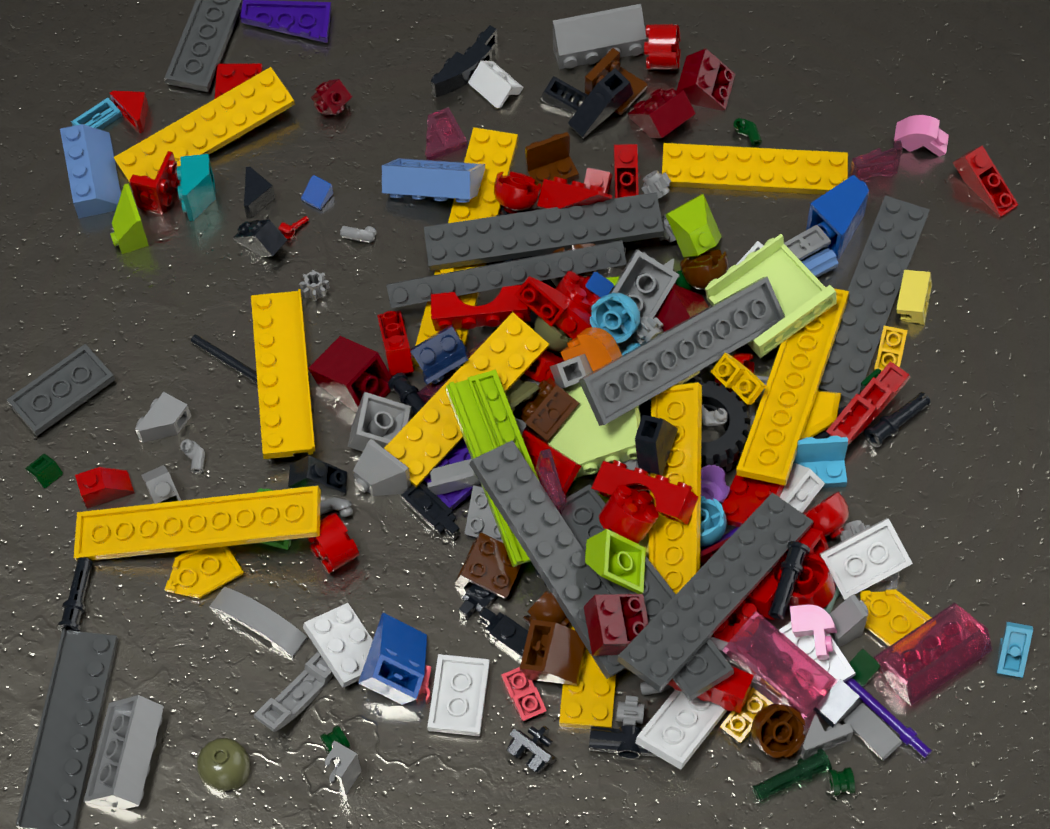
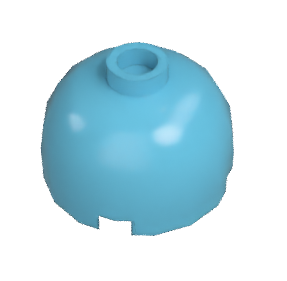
M611 293L602 296L592 305L591 326L607 331L612 335L617 344L626 341L637 330L640 323V311L632 298L622 293Z
M701 496L700 547H708L714 545L722 538L726 530L727 520L723 506L717 499L713 498L711 500Z

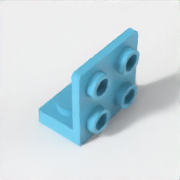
M830 436L824 439L807 437L798 440L794 463L810 468L825 483L822 488L846 487L847 475L844 459L848 438Z

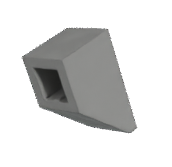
M585 354L550 366L554 380L561 388L579 383V379L593 372Z
M163 392L159 398L152 402L150 410L145 417L143 416L138 420L135 430L141 442H148L178 435L191 417L189 407L186 403Z
M164 465L141 475L154 504L181 501L172 478Z
M855 594L849 596L829 614L837 629V633L829 634L838 648L863 635L868 617V609L862 600L859 601Z

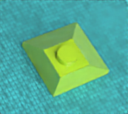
M129 183L123 186L112 220L114 232L110 233L114 247L119 246L122 254L149 246Z
M704 194L665 214L683 257L699 256L716 246L722 237Z
M608 529L586 540L585 563L601 577L637 594H643L645 547Z

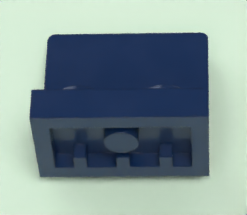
M453 325L448 326L410 349L423 371L426 385L431 382L433 384L440 382L445 378L444 374L451 370L457 371L469 360L467 348Z

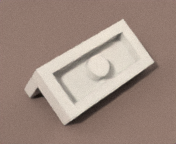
M481 60L468 81L476 91L496 108H501L509 95H519L524 88L493 61Z
M794 463L780 498L803 513L825 483L810 468Z

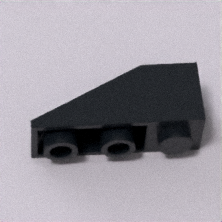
M614 68L597 83L569 120L568 125L579 136L585 138L634 95L631 83Z

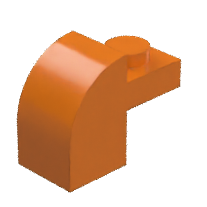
M597 327L586 328L577 335L578 338L567 342L568 347L561 351L564 361L585 354L592 371L622 356L612 335Z

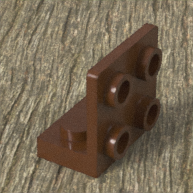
M612 48L585 76V93L589 95L597 83L616 68L631 83L634 93L614 111L622 115L645 91L647 83L620 67V52Z
M568 132L555 134L551 138L540 142H533L525 147L526 174L535 179V185L538 186L540 183L542 188L544 179L553 181L554 177L567 179V183L579 179V173L570 157V135Z
M551 377L547 381L544 379L539 383V389L536 390L537 393L531 400L529 399L521 405V412L519 414L529 427L547 441L579 404L576 399L563 390Z
M480 532L473 541L454 584L464 588L468 582H471L502 598H506L522 564L513 567L504 543Z

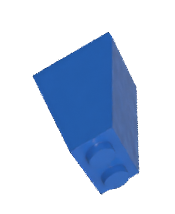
M852 175L810 203L806 230L818 225L831 240L829 249H832L836 254L837 260L842 256L862 221L868 200V186L855 175Z

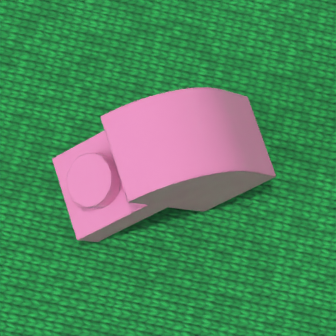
M913 115L897 122L894 141L909 152L924 146L940 157L946 154L949 135L939 129L940 120L927 115Z
M816 605L790 606L792 632L795 637L814 635L817 658L819 660H829V652L833 651L832 637L827 636V634L837 633L831 616L824 609Z

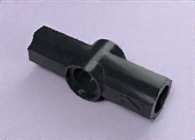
M625 725L616 729L591 726L589 751L617 753L618 756L627 759L638 758L640 755L658 757L635 743L637 736L642 731L639 727Z

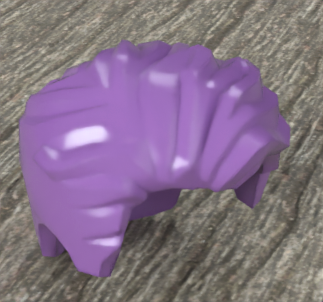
M706 465L701 468V496L711 500L714 498L719 503H723L730 491V487L725 482V472L719 466Z

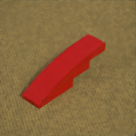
M890 361L877 378L873 377L863 391L853 397L827 429L826 433L830 436L847 437L849 445L897 395L911 378L910 375Z

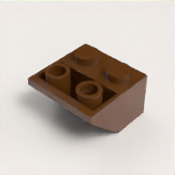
M531 620L520 670L529 680L577 686L586 646L577 632L556 622Z

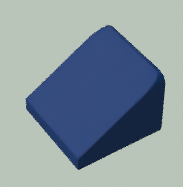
M313 175L301 200L321 210L333 195L332 185Z
M593 272L585 286L601 298L610 293L614 284L598 272Z

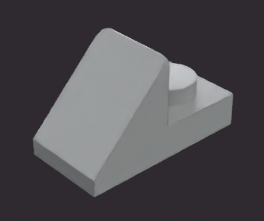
M815 714L802 747V759L851 741L853 730L850 723L848 722L843 725L838 723L833 728L829 726L824 731Z

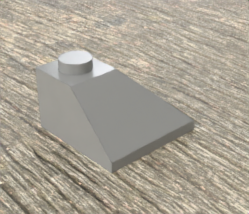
M364 392L351 427L348 447L363 451L367 443L372 439L384 448L408 423L411 406Z
M370 439L353 470L355 485L362 492L367 491L372 496L403 494L411 487L409 468Z

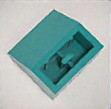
M209 154L181 156V166H177V176L181 184L178 186L179 200H181L183 213L187 212L189 221H194L216 200L215 179Z

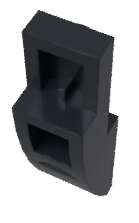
M489 25L484 32L482 31L478 35L472 47L466 49L464 55L456 52L452 58L446 60L442 70L434 74L431 79L432 96L439 97L468 84L469 79L481 60L493 61L492 49L498 43L496 28Z

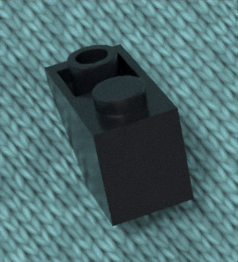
M270 219L246 221L238 227V233L233 237L236 242L261 257L274 256L287 241Z
M642 415L635 436L638 468L650 474L662 476L678 428L664 419Z
M309 455L290 464L288 487L318 486L321 489V495L346 494L347 471Z

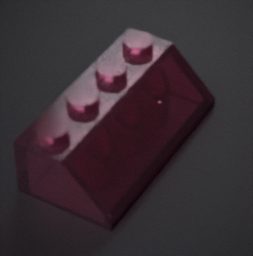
M953 603L873 658L880 664V670L894 692L912 706L991 652L992 646L988 628L956 603Z
M757 611L753 613L722 650L746 672L753 674L754 679L783 704L800 712L803 719L812 712L837 680Z

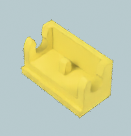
M904 270L896 308L898 314H903L900 318L901 321L925 325L932 289L931 272Z

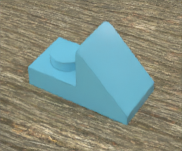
M1006 622L1003 638L1000 639L997 673L1023 678L1033 626Z

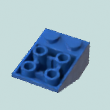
M382 613L358 683L401 705L416 700L425 674L427 634Z

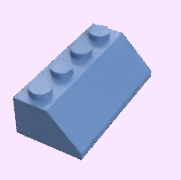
M84 124L61 128L60 132L71 194L78 218L116 211L121 189L116 163L113 158L114 152L110 133Z
M398 158L382 165V193L390 194V197L393 198L412 195V199H425L426 196L434 197L436 201L456 198V202H470V199L478 195L485 171V164Z

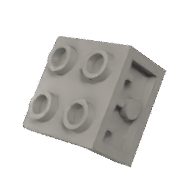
M473 485L465 534L477 537L482 532L503 543L482 485Z

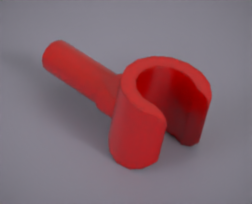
M305 216L291 226L282 222L278 229L286 239L290 240L294 236L295 230L308 222L309 218Z

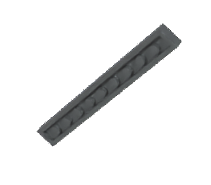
M620 240L389 283L386 286L391 308L431 301V294L455 292L457 296L505 286L520 285L529 276L541 281L563 277L568 271L579 274L627 265L623 241Z

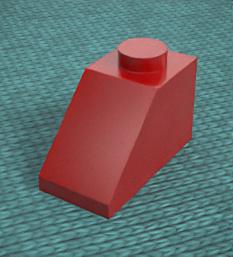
M97 467L75 475L81 497L87 509L134 494L127 470Z

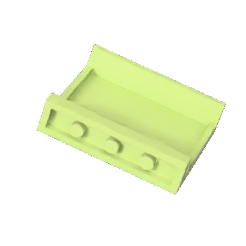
M782 234L776 238L769 239L762 248L748 254L744 261L738 265L731 266L723 276L713 279L705 288L707 300L711 305H714L758 279L768 276L785 318L747 343L760 358L837 303L835 289L831 285L825 287L784 244Z
M580 382L562 388L576 399L579 404L548 440V444L582 465L574 480L584 475L597 473L603 461L613 463L616 460L622 463L637 459L635 436L641 421L639 406L606 425L599 426Z

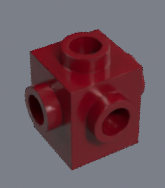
M340 79L321 83L316 87V93L311 96L315 108L323 115L339 114L344 110V104L352 98V95Z

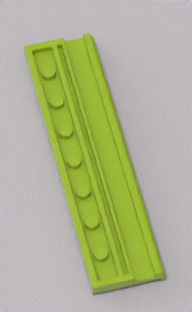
M492 370L468 377L464 381L457 383L453 381L446 385V393L471 459L513 440L537 477L497 371ZM482 485L512 566L516 567V565L531 561Z

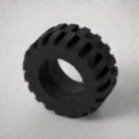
M701 380L693 381V383L699 382L702 385V405L708 411H718V408H723L727 412V421L722 425L726 431L725 434L717 440L701 442V468L706 465H716L727 473L732 470V464L737 465L740 461L750 432V413L747 412L745 402L739 401V396L734 391L730 393L723 384L717 386L714 381H708V383H701Z

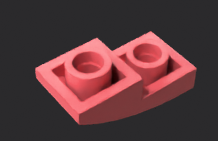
M520 667L501 674L502 681L522 722L547 711L537 687L534 686L532 680H529L524 675Z

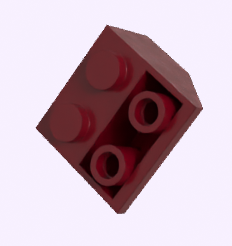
M705 48L686 56L677 90L685 91L691 105L723 111L727 107L735 73Z
M660 88L653 91L649 99L636 103L633 106L634 109L627 113L629 118L650 138H663L696 114L685 91L674 90L673 88L669 90Z
M643 594L594 595L584 605L592 656L620 654L648 625Z

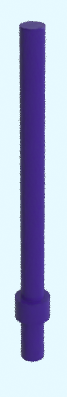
M853 678L844 682L861 697L862 701L900 735L899 739L907 746L911 745L924 758L930 755L932 750L917 737L918 734L911 727L907 728L858 682Z

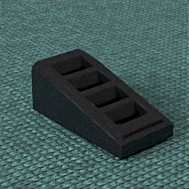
M553 76L540 100L575 114L579 108L576 105L579 100L584 102L588 95ZM570 97L574 98L573 102L568 101Z

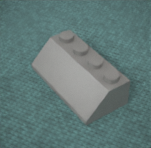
M641 4L553 21V50L559 70L600 62L612 48L620 52V58L644 53V42H647Z
M636 249L610 294L622 293L632 298L638 306L640 318L644 316L654 318L679 274ZM636 333L631 335L626 341L617 344L621 353L627 350V346L638 343L634 338Z
M140 695L109 703L83 802L120 809L139 806L144 796L145 780L150 772L149 764L152 752L156 747L158 728L162 723L163 705Z

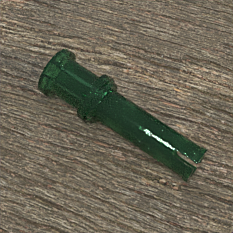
M820 748L816 754L804 760L802 758L798 759L795 766L752 786L753 793L757 800L761 802L802 780L810 781L812 776L824 770H832L830 760L824 750Z

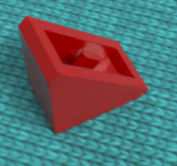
M110 92L111 100L119 108L122 116L139 134L144 132L149 106L145 92Z

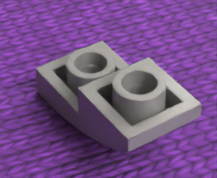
M863 703L843 720L845 724L850 723L853 732L883 761L902 744L899 737Z

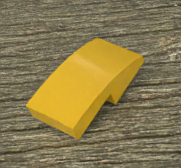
M883 326L874 371L879 368L882 372L890 361L900 368L908 330Z
M724 353L710 371L726 388H732L749 405L754 403L766 387L756 375L728 353Z
M752 688L741 713L732 711L720 728L741 744L752 733V722L757 712L765 706L774 703Z

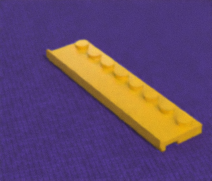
M301 289L291 292L251 295L263 459L291 457L294 453L308 452V455H311L315 451Z

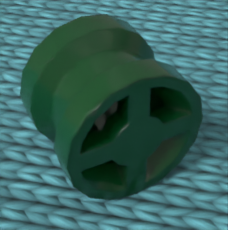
M338 725L329 734L324 733L319 736L328 754L332 750L334 741L347 748H351L349 741Z
M851 767L844 768L843 771L838 772L835 769L828 771L829 786L833 797L839 796L844 792L855 794V780Z

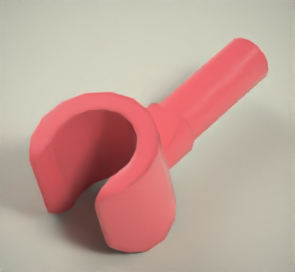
M425 665V674L418 696L422 693L427 694L426 704L431 700L428 686L432 668Z

